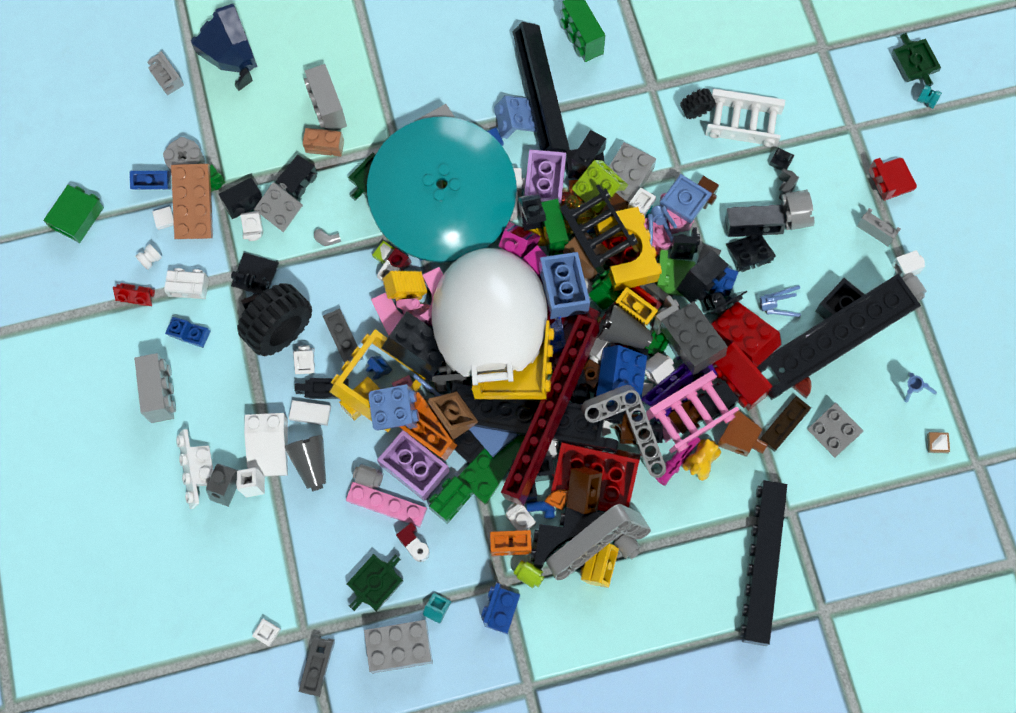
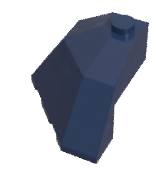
M234 3L216 9L213 13V18L210 21H206L200 28L201 33L191 39L195 52L220 70L240 73L244 68L251 71L253 68L258 67Z

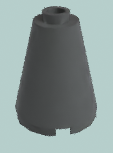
M612 303L605 312L607 314L606 317L600 322V331L597 338L644 349L645 346L649 347L653 339L651 331L619 305Z
M322 435L286 445L285 451L306 488H311L312 492L323 489V484H326L324 439Z

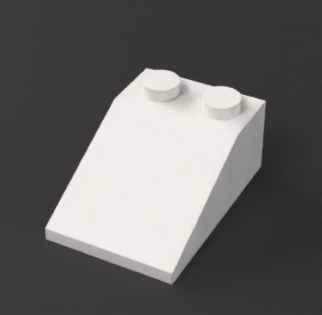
M284 413L245 415L244 435L247 469L256 467L264 477L288 476V454L285 451V446L288 445V419Z

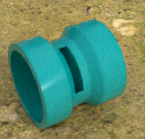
M925 85L917 101L926 103L928 107L933 109L942 92L934 91L930 86Z

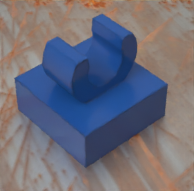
M381 356L371 357L367 361L370 366L367 367L366 372L375 371L373 380L379 379L383 375H388L393 370Z

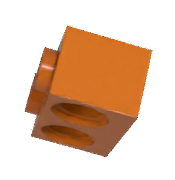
M531 530L490 532L491 556L532 554Z

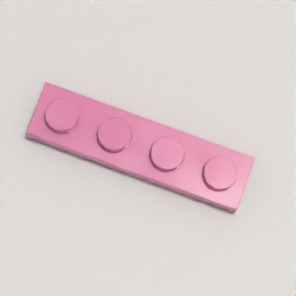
M355 482L352 483L346 498V502L408 524L412 522L417 527H421L427 511L426 507Z

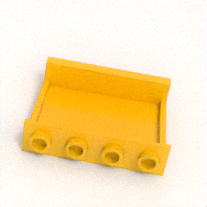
M546 321L545 340L542 342L539 354L534 362L529 363L522 371L513 370L514 382L501 380L481 382L474 386L472 383L475 399H547V392L551 390V381L548 380V374H552V363L549 362V357H553V345H550V340H554V328H550L549 321Z

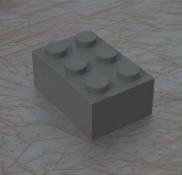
M694 301L661 320L662 333L693 375L726 356L728 346Z

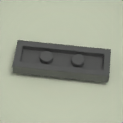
M339 308L324 315L323 318L345 364L347 360L352 361L353 357L351 355L357 348V344Z

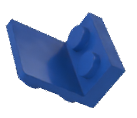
M496 582L495 587L491 586L488 594V601L490 603L488 607L484 606L481 618L484 627L508 634L520 594L502 589L501 584Z

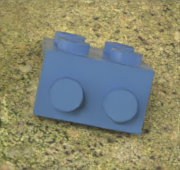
M504 96L494 106L501 138L507 139L516 130L536 132L528 98Z
M406 384L369 392L373 428L377 431L400 426H407L409 429L417 428L419 413L417 409L415 410L414 402H417L415 390H412Z

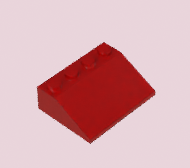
M562 442L551 493L560 489L569 490L571 469L586 466L602 472L598 510L606 512L618 504L629 508L640 454L618 449L614 453L606 452L598 448Z

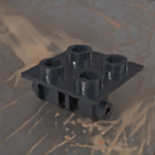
M752 235L726 244L738 263L736 265L737 271L745 272L750 269V266L754 269L755 264L757 267L769 264L776 257L762 235Z
M244 253L237 271H233L231 274L233 279L231 287L261 295L264 290L270 288L279 262Z
M747 291L734 293L725 299L718 292L709 294L703 299L707 309L703 313H719L727 309L726 305L742 300V295L747 293Z

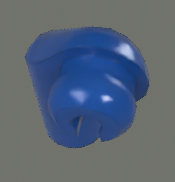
M544 501L527 502L528 512H545L544 517L546 519H553L555 517L554 512L556 510L554 506Z

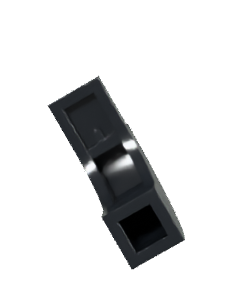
M536 193L519 197L520 220L524 231L541 228L542 222L546 221V215L542 207L540 195Z

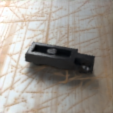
M310 378V380H305V384L295 383V393L303 394L305 398L339 399L330 393L333 387L331 381L334 378ZM346 378L343 384H345L348 387L349 379Z

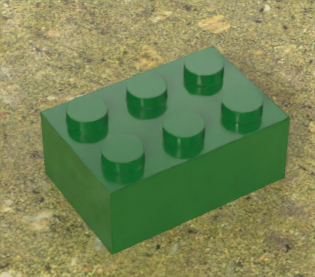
M585 0L562 1L560 24L568 32L569 41L576 46L577 55L582 57L584 62L603 55L606 35Z

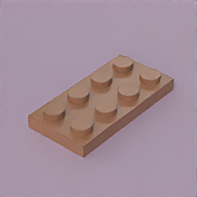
M210 164L171 165L174 239L213 238Z

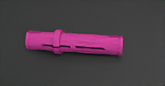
M697 437L687 443L689 445L688 448L680 453L677 451L670 460L666 461L665 474L662 477L656 478L660 484L666 486L672 476L679 472V467L700 442V438Z

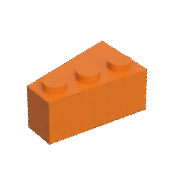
M417 392V402H414L415 410L417 409L419 413L417 428L409 429L407 426H400V428L446 461L457 444L424 396Z

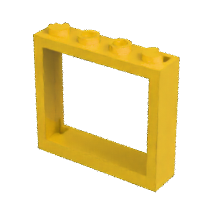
M376 329L371 335L366 334L361 341L363 346L361 348L357 346L352 353V361L347 360L341 368L343 373L341 375L336 374L331 381L333 387L330 390V393L371 421L369 401L343 384V382L371 344L384 351L381 347L387 340V337ZM387 353L389 356H391L392 358H394L395 360H397L398 362H400L402 365H404L405 367H407L408 369H410L412 372H414L415 374H417L420 378H422L423 380H425V378L422 377L420 374H418L417 372H415L414 370H412L411 368H409L408 366H406L405 364H403L401 361H399L398 359H396L395 357H393L392 355H390L389 353ZM415 379L410 388L415 390L416 393L422 384Z

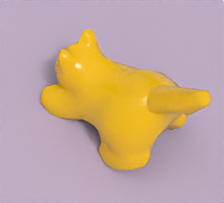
M701 439L695 453L685 459L682 467L685 471L690 470L691 475L697 474L698 479L704 481L709 477L711 464L720 456L721 450L715 441Z

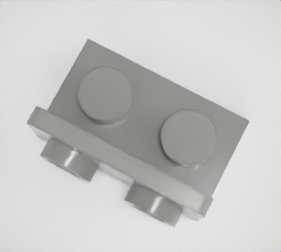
M670 295L665 298L664 307L657 312L653 330L657 335L662 332L661 320L680 310L679 303L676 299H672Z

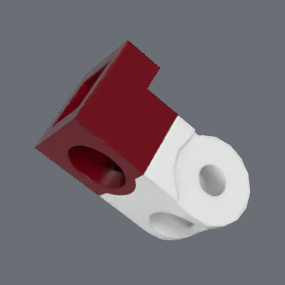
M395 248L378 272L377 278L382 281L390 271H404L412 263L410 258Z
M411 522L397 533L396 536L416 561L424 562L429 558V548L414 535L417 532V528Z

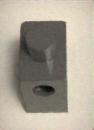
M221 464L215 466L206 487V492L211 501L229 507L237 489V471L239 470Z

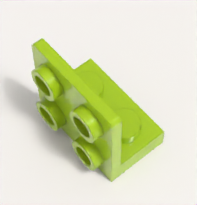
M594 160L572 187V190L587 202L600 194L596 187L598 184L602 190L606 188L611 197L617 191H624L628 184L604 161ZM605 201L595 205L592 209L596 213H600L606 205Z

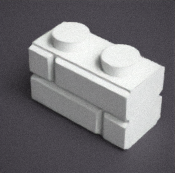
M175 268L174 271L168 270L164 291L168 297L206 299L209 278L206 273L198 269H194L192 272H185L181 268Z

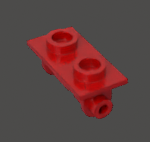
M121 283L117 284L116 287L113 286L115 301L152 307L151 297H154L155 290H152L151 287L138 286L137 290H135V285Z

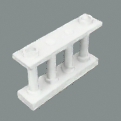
M713 89L712 96L716 102L713 124L707 125L706 136L763 144L767 147H777L781 135L774 134L777 114L781 115L785 106L784 99ZM723 106L734 108L731 127L720 126ZM741 109L752 111L749 130L738 128ZM759 112L770 114L767 133L756 131Z

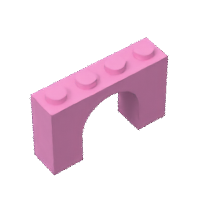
M440 267L423 274L424 281L432 295V302L424 314L416 317L433 327L431 313L436 287L443 276ZM383 293L371 299L389 336L404 315L397 310L393 300L388 299L387 294Z

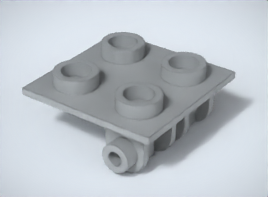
M273 182L254 210L260 211V215L284 232L303 204L286 192L287 186L285 184Z
M837 403L833 404L807 429L834 458L863 432L862 428Z

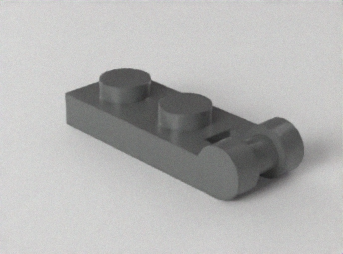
M314 635L298 692L320 697L335 639L328 638L326 640L321 639V636ZM319 647L325 648L324 654L317 652Z

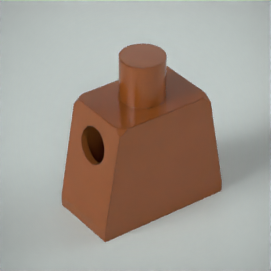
M738 410L734 414L735 418L730 421L717 445L743 456H748L751 449L763 454L768 444L758 439L762 428Z

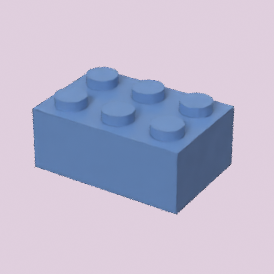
M578 252L540 257L539 273L550 319L587 314L590 307V299Z

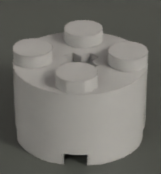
M180 137L173 141L163 152L164 161L170 172L171 165L205 164V158L199 146L194 141L185 137Z
M808 190L783 194L781 205H783L784 214L786 215V230L814 226V216L810 217L813 211V204Z

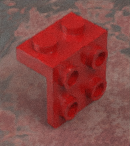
M881 158L873 160L868 169L883 201L914 191L917 188V184L903 158H897L885 163L882 162Z

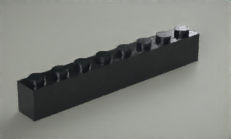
M521 22L512 32L540 150L566 153V150H570L540 26Z
M763 480L756 489V497L759 498L758 505L754 507V517L757 518L756 524H753L751 536H754V543L750 544L749 556H752L751 564L747 566V576L750 577L749 584L745 585L744 596H747V603L743 604L742 616H745L744 624H741L739 632L743 643L760 646L770 645L788 484Z

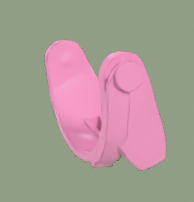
M401 299L396 301V307L402 309L403 315L408 311L417 317L424 314L430 307L428 304H420L418 299Z

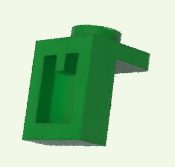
M212 164L210 165L211 192L220 189L225 183L222 175L217 172Z

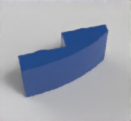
M172 317L165 334L180 341L204 348L211 331L208 328L191 324L187 320Z

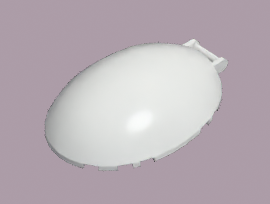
M483 248L458 258L450 265L440 279L434 293L431 313L434 337L445 362L453 371L456 370L464 377L472 375L473 386L481 382L501 380L514 382L513 370L522 371L529 363H533L539 354L542 342L545 340L548 314L547 301L542 283L529 264L511 252L495 248Z

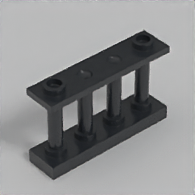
M598 184L596 187L600 193L599 195L576 209H569L565 204L560 207V210L595 270L600 275L606 271L603 267L606 260L630 246L637 253L639 250L636 245L639 242L633 233L629 235L609 201L612 197L607 189L602 190ZM605 201L609 208L608 210L584 224L577 223L576 219L579 218V215ZM612 215L618 223L617 225L597 237L587 240L585 234L588 233L589 229ZM623 231L627 238L626 240L605 253L596 255L594 249H596L598 244Z

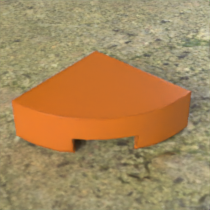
M560 489L553 491L544 502L563 510L567 501L568 490Z

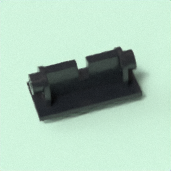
M584 369L570 398V401L575 404H583L591 399L588 386L581 387L580 385L587 382Z

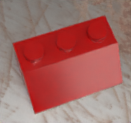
M735 342L727 347L726 356L712 364L717 373V378H721L723 382L725 381L738 397L740 406L746 407L748 411L765 399L773 387Z

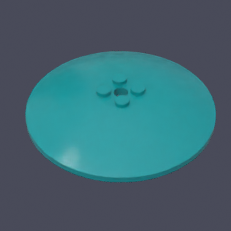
M454 117L424 118L397 130L383 143L376 153L370 166L367 180L368 204L373 219L382 234L395 247L406 254L430 262H453L469 252L489 247L502 234L509 223L514 211L517 194L513 165L502 145L483 128L469 121ZM439 180L447 182V186L443 189L438 188L436 184Z

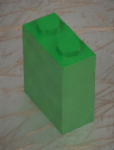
M67 185L43 221L52 230L81 243L104 207L100 203V198L96 195H88L78 186L74 188Z
M554 199L541 202L546 215V221L542 222L541 228L548 256L563 254L564 247L568 244L569 239L559 201Z

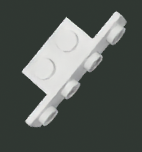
M183 429L176 438L177 447H180L179 462L183 466L184 471L182 481L186 485L187 490L185 494L186 503H189L190 509H194L199 504L197 487L207 486L213 473L209 446L190 447L188 430Z

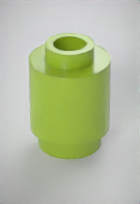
M523 560L520 561L513 573L517 576L518 580L532 589L535 586L539 587L545 578L542 576V570Z

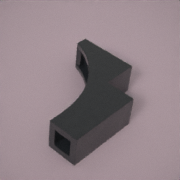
M566 508L565 513H561L560 525H564V527L539 524V530L535 529L533 540L537 542V547L532 549L531 561H534V566L542 568L546 560L557 548L572 540L604 513L591 512L583 514Z

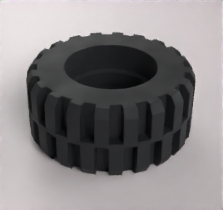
M285 283L274 285L272 288L264 290L261 295L255 297V300L250 302L248 308L243 311L237 325L238 335L257 355H274L276 352H280L283 348L288 347L305 330L304 328L308 325L309 319L312 316V306L293 285Z

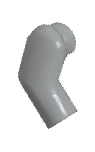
M321 229L314 231V239L323 246L341 242L339 233L329 236Z

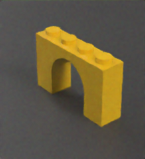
M638 207L616 211L629 235L633 233L638 240L637 246L640 250V256L632 262L610 267L608 275L613 291L658 282L662 269L660 263H657L655 259V247L651 246L649 241L651 239L650 232L644 226V214L640 213ZM613 215L593 227L596 237L618 224ZM620 231L610 238L626 236L623 231Z

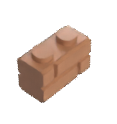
M312 128L305 129L303 147L306 153L342 156L344 146L342 132Z

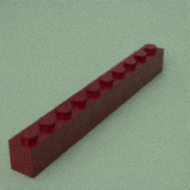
M582 315L577 317L551 376V390L547 392V399H541L501 490V494L508 501L524 506L600 331L598 322L595 319Z

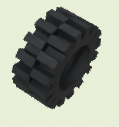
M703 88L683 98L680 106L687 119H696L697 116L701 117L702 114L705 115L707 111H711L715 107L716 102L710 90Z

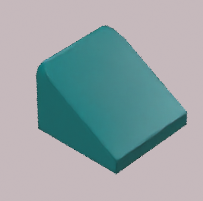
M433 593L424 608L423 615L437 623H441L452 601Z

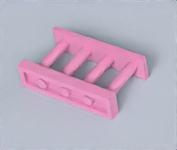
M713 370L649 408L646 412L648 420L654 417L660 420L674 441L675 445L669 450L670 453L676 450L680 453L689 447L687 443L721 422L728 423L735 418L734 414L739 408L735 407L729 411L712 386V381L717 377ZM698 390H706L721 412V417L716 420L712 419L697 397ZM683 399L691 400L707 424L700 430L696 428L681 406ZM670 407L672 410L675 409L691 433L690 436L683 440L665 415V410Z

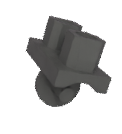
M446 363V366L439 367V372H447V374L434 375L432 382H435L437 392L447 391L446 381L454 380V383L466 384L465 379L467 377L460 373L451 374L453 370Z

